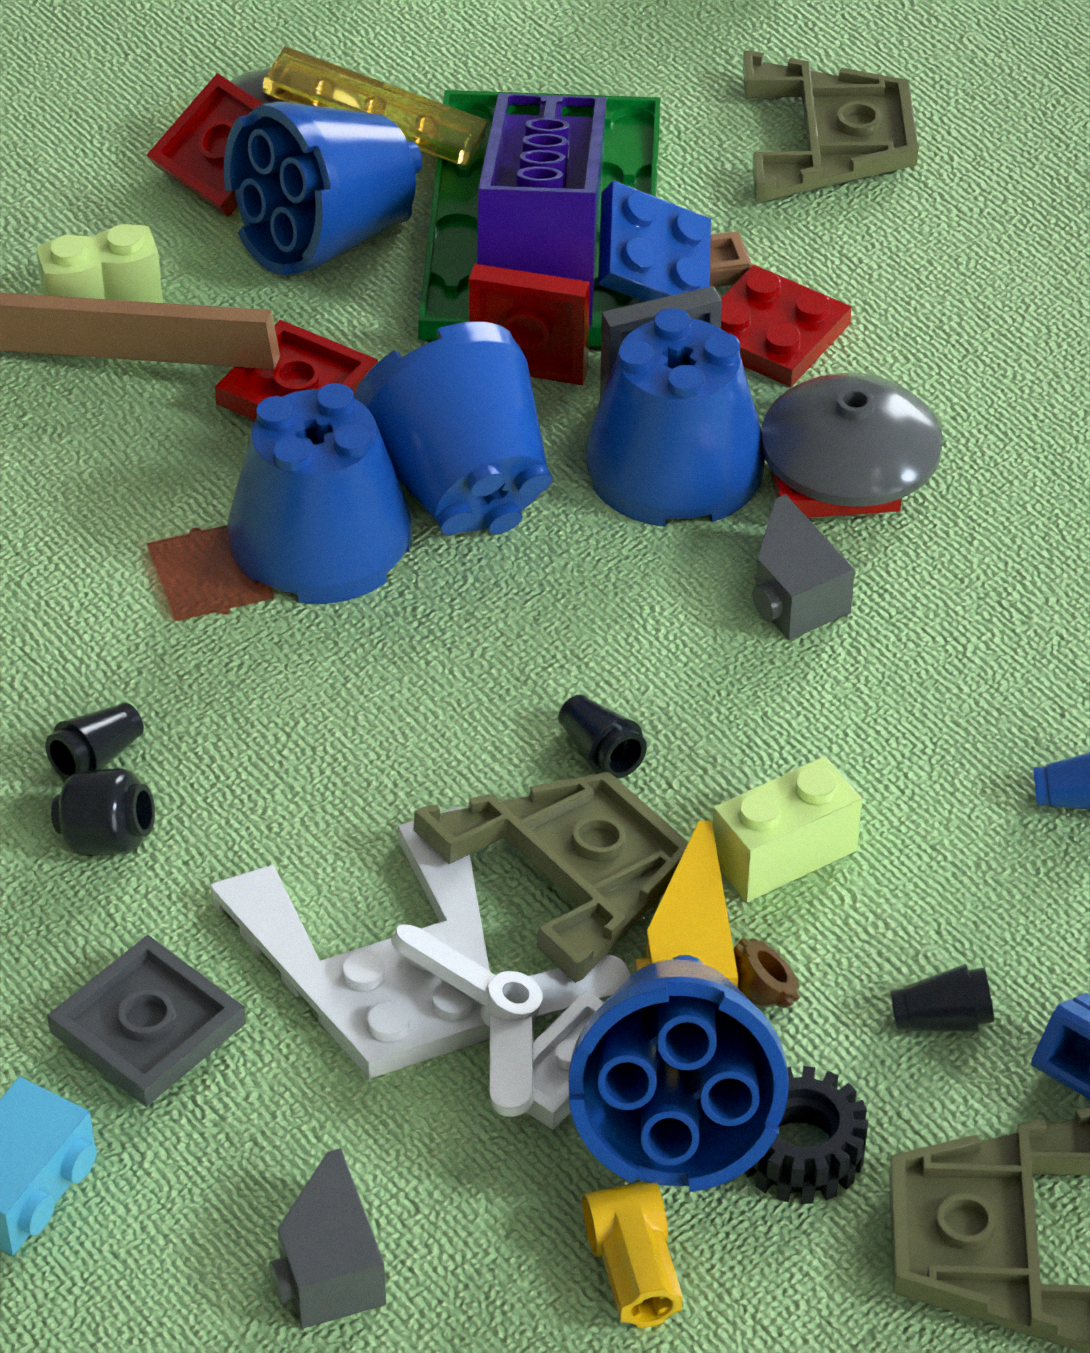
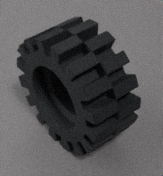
M790 1066L787 1067L789 1077L788 1099L779 1127L795 1122L808 1123L824 1130L829 1135V1139L820 1145L800 1147L791 1145L777 1136L765 1155L744 1174L747 1178L756 1174L755 1187L763 1193H766L773 1184L776 1185V1199L789 1202L791 1191L801 1192V1204H813L816 1190H820L825 1201L837 1196L838 1183L847 1190L854 1183L855 1172H861L868 1129V1120H866L867 1109L863 1100L855 1102L857 1090L849 1082L840 1090L837 1089L838 1075L827 1071L823 1081L814 1079L816 1067L803 1066L802 1077L794 1078Z

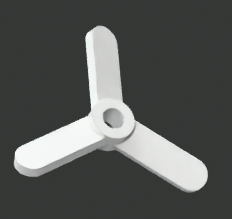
M406 924L399 925L391 939L393 947L399 953L481 1003V1017L490 1028L491 1105L497 1113L507 1117L524 1114L533 1104L534 1021L564 1012L585 991L600 1000H606L630 977L626 964L614 955H605L584 979L576 983L560 968L531 976L515 971H505L494 975L418 927Z

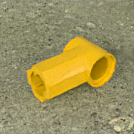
M644 1181L583 1193L582 1210L589 1245L594 1257L602 1256L621 1322L635 1324L639 1329L664 1324L668 1317L682 1310L683 1295L667 1246V1218L657 1182L649 1183Z

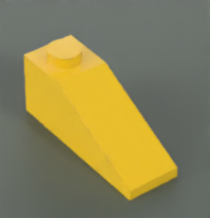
M712 820L698 821L647 929L646 958H635L634 973L655 962L670 960L679 955H690L698 958L703 964L716 969L738 987V974Z

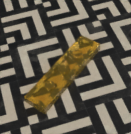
M284 46L264 77L262 92L290 103L384 115L398 126L407 141L415 142L421 151L464 167L468 166L485 136L488 120L286 46Z

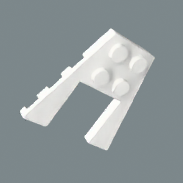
M459 806V807H456V808H453V809H450V810H446V811H443V812H440V813L449 812V811H455V810H460L461 808H460V806ZM414 821L398 825L399 844L440 922L421 929L490 971L470 855L448 864L413 831ZM274 864L210 884L212 902L219 912L225 910L239 925L240 935L257 954L263 952L281 972V981L295 997L302 996L318 1013L320 1025L369 1079L490 1039V1028L485 1024L480 1014L481 1003L399 953L391 943L392 938L320 961Z

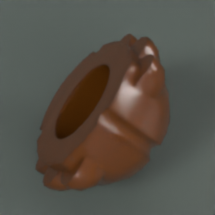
M745 938L740 939L733 949L738 974L737 988L757 1006L788 1008L800 998L797 993V989L800 987L797 982L798 978L787 962L773 948L761 940L758 941L755 938H752L750 941Z

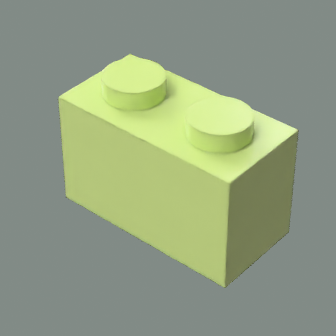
M823 756L714 806L713 831L720 871L747 903L857 851L862 807L861 796L826 756Z

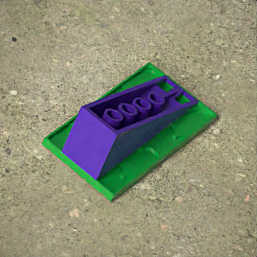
M445 90L418 320V340H438V328L469 322V276L475 263L589 281V346H601L602 312L644 302L598 284L602 191L614 180L656 197L661 97Z

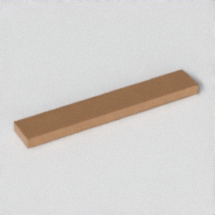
M0 293V351L274 370L280 358L272 310Z

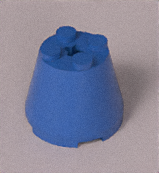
M288 102L262 104L252 110L247 116L237 118L231 128L225 148V191L235 190L239 212L244 223V227H241L237 233L251 256L262 267L272 273L289 275L314 270L398 223L407 222L410 219L416 191V174L422 168V155L418 145L413 141H407L398 126L381 114Z
M669 308L658 312L653 321L635 328L622 341L586 439V464L593 479V490L612 509L631 519L666 527L667 518L680 519L708 515L711 522L723 519L741 509L755 495L763 479L765 458L762 451V431L742 363L738 338L726 333L713 324L690 318L689 314L684 310Z
M465 322L444 326L437 329L438 340L423 345L403 357L396 350L386 355L362 379L356 389L354 398L365 405L372 413L399 481L438 523L444 534L453 535L486 528L492 534H502L515 528L521 522V511L529 506L552 483V476L547 467L528 363L510 331L500 325L488 322Z
M327 384L319 390L297 391L282 397L272 396L265 398L258 404L257 417L253 423L228 516L230 553L239 572L255 587L264 583L273 588L297 594L298 603H337L368 594L387 582V573L400 561L405 552L410 551L411 547L410 508L376 421L369 409L354 398L351 388L343 384Z
M679 955L670 960L652 963L636 971L605 1001L585 1024L576 1041L570 1061L568 1083L571 1115L581 1139L590 1152L604 1166L621 1178L631 1183H634L637 1178L649 1183L657 1182L658 1185L689 1186V1192L709 1189L729 1182L746 1172L765 1155L777 1138L789 1090L786 1056L781 1041L768 1019L729 979L716 969L703 964L696 957Z

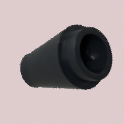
M575 695L569 698L561 707L558 715L560 725L565 728L567 734L596 774L610 772L616 778H623L630 775L640 766L646 754L647 744L638 723L590 700L585 695Z
M126 702L61 721L55 726L54 732L46 739L45 749L47 757L54 770L65 780L78 771L103 769L133 743L135 739L143 734V721L138 711Z
M963 964L903 986L901 989L890 990L897 1031L911 1029V1031L978 1032L979 1024L994 1022L991 994L984 967L968 970L967 965Z

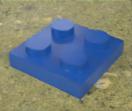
M614 180L602 191L599 285L644 302L710 287L711 218Z

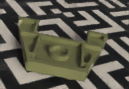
M744 51L743 76L746 98L801 97L808 151L754 152L753 177L756 201L774 199L917 165L919 147L909 80L841 68L839 76L810 71L809 61L790 58L788 66L763 62L764 53Z
M610 772L530 786L528 797L500 802L493 794L469 798L468 808L440 813L439 806L436 804L419 808L414 812L413 831L448 864L504 838L579 906L538 927L537 948L574 983L584 979L665 893L688 844L685 838Z
M1090 1107L1076 1110L1075 1117L1071 1120L1046 1125L1043 1118L1018 1124L1017 1133L980 1141L976 1134L891 1155L889 1189L894 1293L1090 1353V1286L1052 1285L1040 1282L1033 1174L1090 1176Z

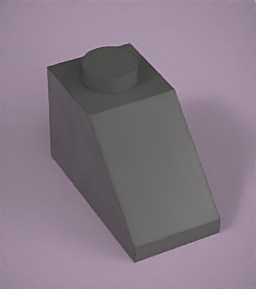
M785 494L775 499L757 558L756 587L753 588L752 597L760 616L766 621H772L788 640H791L851 613L855 569Z
M341 1148L328 1151L278 1227L280 1259L269 1262L271 1278L279 1303L281 1305L289 1302L293 1303L302 1329L386 1305L384 1261Z

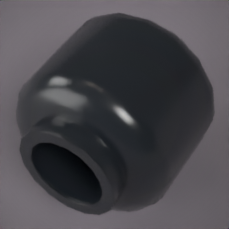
M122 768L82 770L70 775L62 787L61 794L54 798L51 806V820L55 831L63 835L65 843L76 854L83 856L128 854L137 849L143 838L149 835L153 829L155 821L154 798L149 787L143 783L141 784L137 776L129 770Z

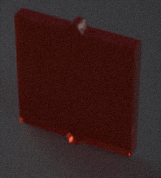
M228 525L206 530L192 528L189 534L147 543L149 555L175 622L215 612L226 615L232 608L274 599L271 586L259 580L254 581L235 561L229 545Z

